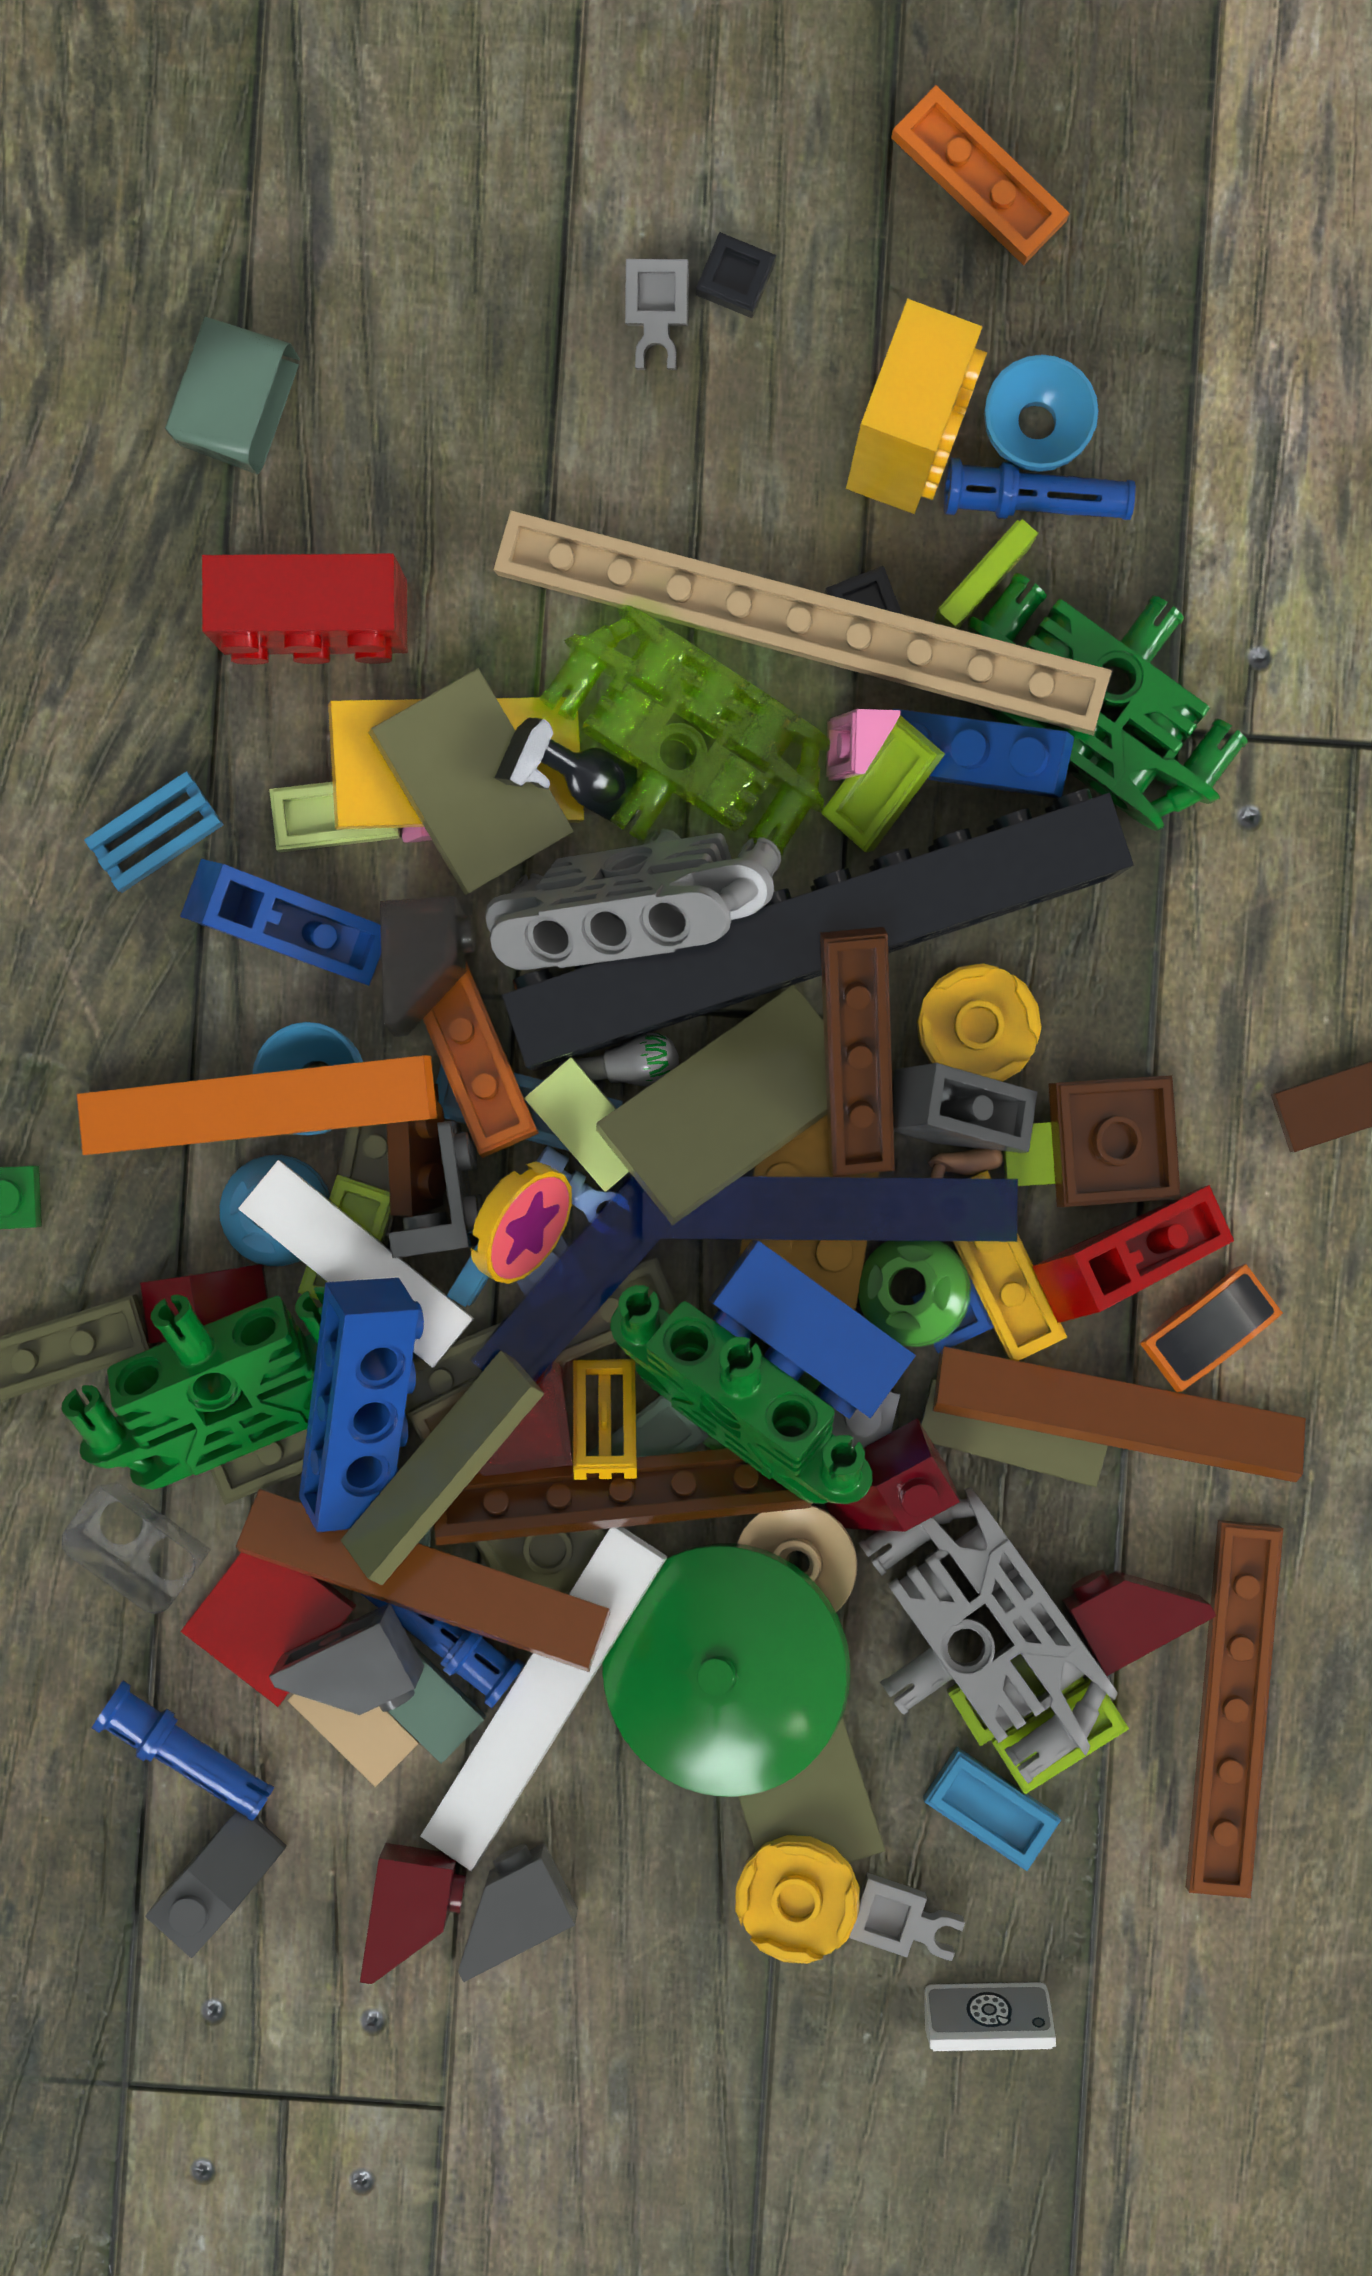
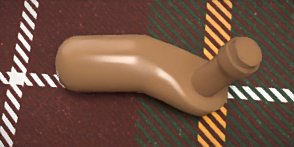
M976 1148L962 1152L937 1154L928 1162L933 1170L925 1187L926 1193L930 1196L940 1194L941 1182L945 1172L973 1175L1000 1167L1003 1162L1002 1151Z

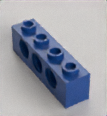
M399 1277L325 1283L299 1499L317 1532L350 1529L399 1471L397 1467L399 1449L404 1447L408 1440V1423L405 1415L407 1394L413 1393L416 1385V1371L412 1360L415 1339L422 1337L424 1329L421 1305L418 1301L412 1299Z

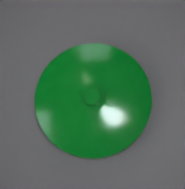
M735 1543L701 1545L667 1558L602 1662L604 1691L609 1710L622 1737L633 1752L653 1771L668 1781L697 1793L723 1797L746 1796L764 1792L787 1782L803 1771L822 1752L838 1728L845 1711L851 1679L849 1650L843 1627L830 1601L817 1584L807 1574L784 1558L760 1548Z

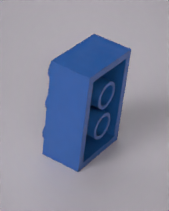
M752 1240L709 1298V1301L719 1308L712 1318L715 1322L736 1337L750 1338L754 1333L770 1345L763 1355L767 1360L796 1381L801 1378L805 1371L821 1383L814 1393L848 1419L852 1417L857 1409L871 1419L916 1357L907 1348L758 1240Z

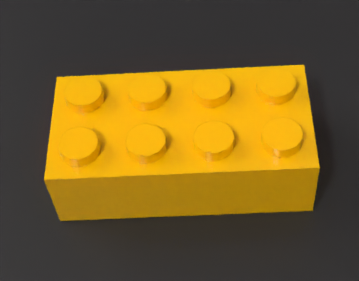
M907 299L860 425L847 481V490L915 514L921 496L930 500L934 499L987 352L975 348L983 326Z

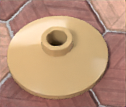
M811 1505V1508L760 1513L748 1523L739 1537L737 1544L749 1545L769 1551L789 1561L790 1554L793 1551L805 1553L809 1558L810 1566L808 1571L804 1573L822 1590L835 1612L842 1608L851 1595L857 1575L855 1548L843 1525L825 1510Z

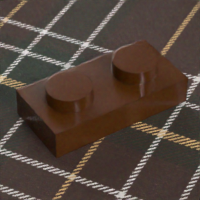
M434 1083L437 1119L387 1124L390 1211L393 1216L413 1217L443 1205L446 1180L444 1167L441 1164V1147L437 1122H444V1111L439 1103L437 1083Z

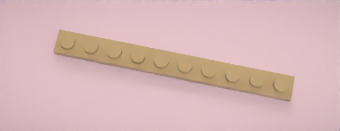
M511 510L493 569L498 576L1089 735H1094L1112 670Z

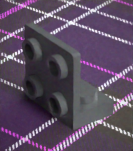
M437 1122L452 1223L448 1224L446 1212L403 1218L404 1231L389 1233L392 1258L466 1248L478 1244V1238L472 1235L475 1218L483 1205V1198L481 1194L471 1195L468 1171L478 1169L476 1147L471 1134L462 1132L461 1124L458 1122Z

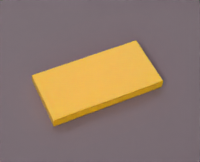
M577 697L496 698L514 730L527 718L544 719L552 727L553 735L551 739L573 752H580ZM422 699L343 700L329 702L328 713L335 829L424 827L368 733L371 728ZM541 762L537 769L550 780L549 789L568 822H582L584 820V806L580 805L571 796L565 777L560 772Z

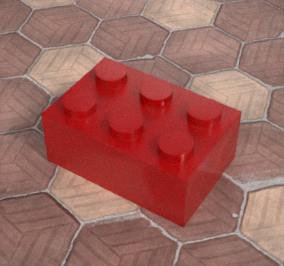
M394 553L202 555V632L224 655H231V662L237 664H265L269 662V654H293V661L302 664L329 663L330 654H355V661L360 663H388L392 661L393 653H408L407 579Z

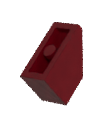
M917 1418L863 1447L865 1459L872 1470V1485L864 1497L850 1504L830 1502L824 1504L830 1514L844 1528L906 1532L960 1503L944 1460Z
M1099 1570L1083 1577L1072 1585L1071 1589L1074 1594L1062 1600L1095 1661L1106 1676L1217 1616L1212 1606L1200 1595L1119 1571L1106 1575L1104 1570Z
M385 1843L378 1860L360 1983H375L443 1933L449 1912L461 1913L467 1875L455 1874L457 1861L442 1851Z

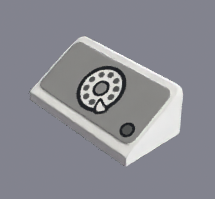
M1044 1983L930 1984L925 1987V2031L930 2049H933V2051L1052 2049V2047H1056L1049 1992Z

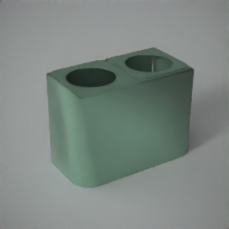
M204 317L186 372L183 375L165 427L166 431L176 443L184 448L254 474H259L265 464L299 364L281 358L283 355L300 360L291 343Z

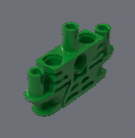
M1015 573L1011 578L1012 581L982 621L975 617H969L968 631L1015 644L1013 640L1038 606L1045 601L1047 594L1035 583L1023 601L1018 604L1016 601L1027 588L1030 579L1022 574ZM1153 595L1122 640L1119 641L1059 598L1051 608L1048 616L1042 620L1035 634L1031 635L1023 647L1102 668L1116 666L1123 669L1130 680L1129 691L1121 695L1111 694L1106 691L1101 708L1103 712L1116 713L1122 711L1115 722L1100 713L1094 735H1089L976 705L1001 723L1067 731L1075 738L1067 771L1100 796L1110 793L1115 806L1154 831L1164 828L1161 818L1173 811L1180 812L1198 802L1211 804L1219 800L1220 796L1213 787L1241 748L1246 746L1248 740L1239 730H1236L1219 750L1218 744L1232 725L1217 718L1212 722L1211 728L1184 765L1176 761L1174 757L1184 745L1183 742L1191 736L1197 724L1210 710V707L1151 664L1176 627L1184 621L1182 613L1173 606L1159 626H1155V619L1168 602ZM1153 779L1171 787V789L1167 790L1166 795L1152 802H1149L1143 795Z
M645 1285L631 1286L622 1292L618 1307L611 1317L610 1329L613 1338L621 1349L635 1361V1370L640 1378L649 1387L670 1401L671 1406L769 1480L773 1478L797 1497L808 1503L824 1504L830 1502L850 1504L859 1501L868 1493L872 1485V1470L865 1459V1451L862 1444L858 1442L853 1448L852 1436H835L832 1434L834 1409L765 1359L756 1343L750 1348L749 1338L735 1337L686 1301L681 1302L670 1315L659 1307V1299L655 1292L648 1297L649 1287Z
M315 1287V1294L323 1305L325 1287ZM309 1291L304 1292L295 1304V1311L298 1317L303 1320L311 1333L307 1336H304L299 1326L295 1324L293 1316L286 1309V1305L280 1296L271 1297L205 1326L202 1325L193 1311L187 1297L183 1295L171 1296V1300L179 1312L177 1316L168 1305L166 1299L161 1300L151 1312V1320L167 1342L115 1363L107 1369L111 1405L118 1416H114L102 1399L99 1390L93 1385L82 1386V1392L90 1402L88 1405H86L76 1389L72 1390L62 1402L61 1409L63 1414L72 1422L83 1437L80 1444L82 1459L99 1468L128 1467L130 1468V1477L133 1483L144 1489L154 1490L193 1474L195 1476L307 1429L322 1307H317Z

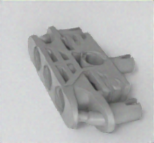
M662 828L659 835L657 829L652 831L643 845L558 858L545 873L544 877L532 873L528 880L527 874L523 875L517 881L510 894L495 897L487 904L485 918L490 931L492 950L497 958L506 966L517 970H530L551 966L565 968L675 952L678 948L706 945L715 942L727 933L731 920L756 913L772 899L774 893L772 876L779 868L781 862L780 851L768 839L758 838L756 845L753 839H750L743 845L738 858L731 859L725 837L721 833L681 839L674 831Z
M971 1487L964 1488L967 1498L959 1499L960 1503L908 1531L878 1530L867 1539H862L858 1542L868 1557L886 1544H892L891 1548L872 1560L873 1565L881 1576L886 1573V1570L927 1541L932 1540L937 1546L936 1550L924 1558L925 1563L918 1568L916 1565H913L906 1570L907 1576L900 1581L896 1577L888 1583L889 1588L927 1640L930 1648L887 1679L884 1678L880 1683L889 1697L895 1695L908 1684H913L912 1687L893 1699L899 1711L905 1715L913 1706L948 1681L954 1679L998 1743L1008 1737L1007 1729L1014 1725L1018 1730L1025 1725L1024 1717L1031 1712L1038 1716L1051 1707L1055 1713L1052 1718L1013 1746H1008L1004 1749L1015 1766L1034 1752H1037L1017 1767L1026 1782L1030 1783L1035 1776L1077 1747L1081 1749L1085 1756L1090 1749L1087 1737L1099 1716L1098 1709L1106 1694L1115 1700L1118 1693ZM972 1516L975 1517L977 1526L956 1541H953L940 1527V1524L950 1523L952 1519ZM948 1554L951 1555L977 1592L969 1599L965 1598L939 1561ZM984 1604L1011 1640L1010 1643L995 1652L994 1640L990 1631L979 1620L968 1616ZM961 1629L976 1631L983 1640L981 1654L976 1660L969 1663L958 1662L948 1653L950 1637ZM1019 1654L1022 1655L1046 1689V1692L1036 1698L1010 1661ZM1083 1675H1086L1092 1681L1082 1700L1076 1703L1072 1711L1061 1691Z

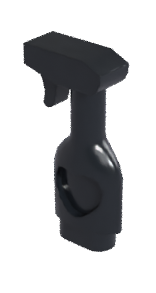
M527 718L516 728L495 775L497 780L506 785L520 787L525 782H531L538 788L548 789L550 780L536 769L542 762L565 777L571 796L585 808L610 822L619 818L628 823L636 817L648 790V783L637 777L636 767L604 749L590 748L578 753L567 749L551 739L553 735L552 727L544 719Z

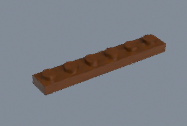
M726 1448L637 1457V1479H624V1473H612V1479H599V1473H587V1480H574L573 1464L477 1473L436 1521L434 1529L436 1546L806 1509L811 1508L812 1503L800 1499L773 1478L769 1480Z

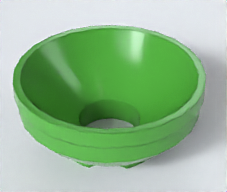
M904 1235L892 1238L881 1244L870 1254L863 1265L858 1298L861 1310L868 1321L902 1346L923 1347L943 1340L959 1327L970 1303L971 1283L963 1261L951 1247L929 1236ZM905 1269L918 1270L926 1282V1290L922 1299L913 1305L898 1304L891 1294V1283L894 1276Z

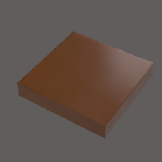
M1172 1075L1048 1084L1057 1207L1181 1198Z

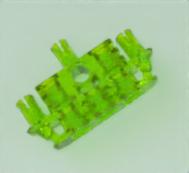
M624 605L618 609L622 619L610 626L603 625L586 636L574 634L566 638L564 641L572 651L547 690L540 696V700L553 710L564 692L570 690L571 692L560 707L558 714L573 721L577 716V711L601 674L604 672L613 678L605 692L606 695H602L593 710L595 714L590 713L581 731L642 771L616 814H613L610 818L620 829L624 830L636 810H640L641 815L628 834L640 841H644L648 831L672 794L675 793L729 830L736 832L747 819L745 813L748 814L760 798L757 795L765 791L771 783L779 788L753 831L749 832L748 838L753 839L754 844H756L758 838L767 839L773 828L777 827V831L771 841L777 846L782 857L784 849L810 809L823 812L824 798L818 792L821 768L818 765L820 751H830L831 741L819 729L785 707L782 703L646 613L629 605ZM634 634L641 643L631 658L614 650L618 646V642ZM624 679H626L627 681H629L630 683H632L633 685H635L636 687H638L639 689H641L642 691H644L645 693H647L648 695H650L651 697L665 705L666 708H664L663 706H661L660 704H658L657 702H655L654 700H652L651 698H649L648 696H646L645 694H643L642 692H640L639 690L625 682ZM673 713H676L715 739L708 751L703 736L694 727L685 723L666 725ZM669 740H678L684 743L691 753L690 767L683 770H674L667 767L660 756L661 744ZM791 742L802 746L800 764L797 765L796 770L781 758ZM725 745L726 747H728L729 749H731L732 751H734L735 753H737L738 755H740L741 757H743L744 759H746L747 761H749L750 763L764 771V773H762L761 771H759L758 769H756L755 767H753L752 765H750L749 763H747L746 761H744L743 759H741L740 757H738L737 755H735L723 746Z

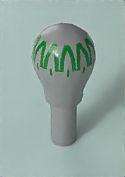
M660 1033L641 1034L618 1047L605 1050L604 1055L574 1059L592 1081L608 1079L610 1083L623 1082L647 1087L679 1065V1055L674 1043ZM566 1061L559 1062V1067Z

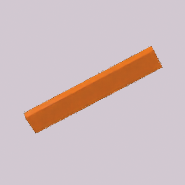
M431 1055L77 1094L83 1155L437 1119Z

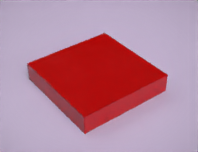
M241 1552L180 1632L278 1707L289 1692L275 1688L269 1675L281 1655L340 1627L356 1607V1604L326 1581Z

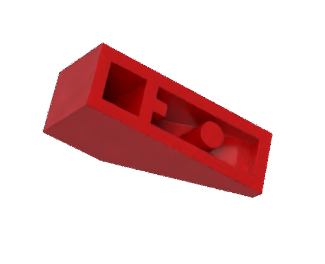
M1208 1185L1079 1242L1032 1267L1057 1323L1099 1313L1234 1242V1238L1212 1189Z

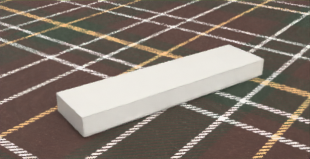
M277 1160L238 1208L327 1282L399 1277L412 1299L418 1301L421 1305L424 1317L423 1334L420 1339H415L413 1352L432 1368L437 1365L474 1319L400 1257L392 1258L389 1248L280 1160Z

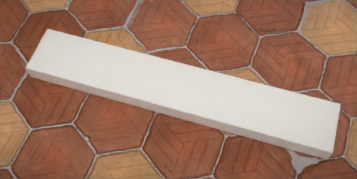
M624 1527L610 1528L569 1594L610 1609V1615L590 1672L533 1653L420 1837L468 1870L472 1871L477 1866L668 1556Z

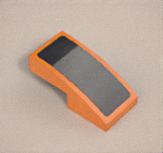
M1247 1264L1234 1268L1193 1304L1179 1309L1146 1337L1140 1345L1178 1393L1185 1390L1233 1355L1281 1316L1283 1312Z

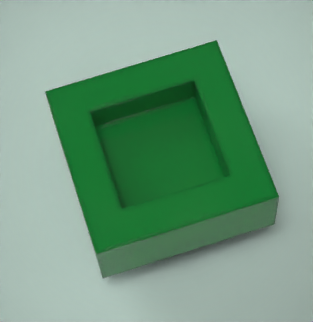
M39 1166L0 1167V1229L42 1227Z

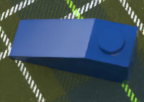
M205 859L200 860L180 915L184 919L370 986L387 939V931L390 930L386 926L228 865Z

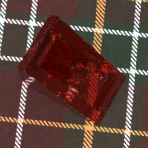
M552 1360L535 1382L545 1394L479 1471L481 1475L490 1476L573 1465V1448L563 1369L555 1361Z

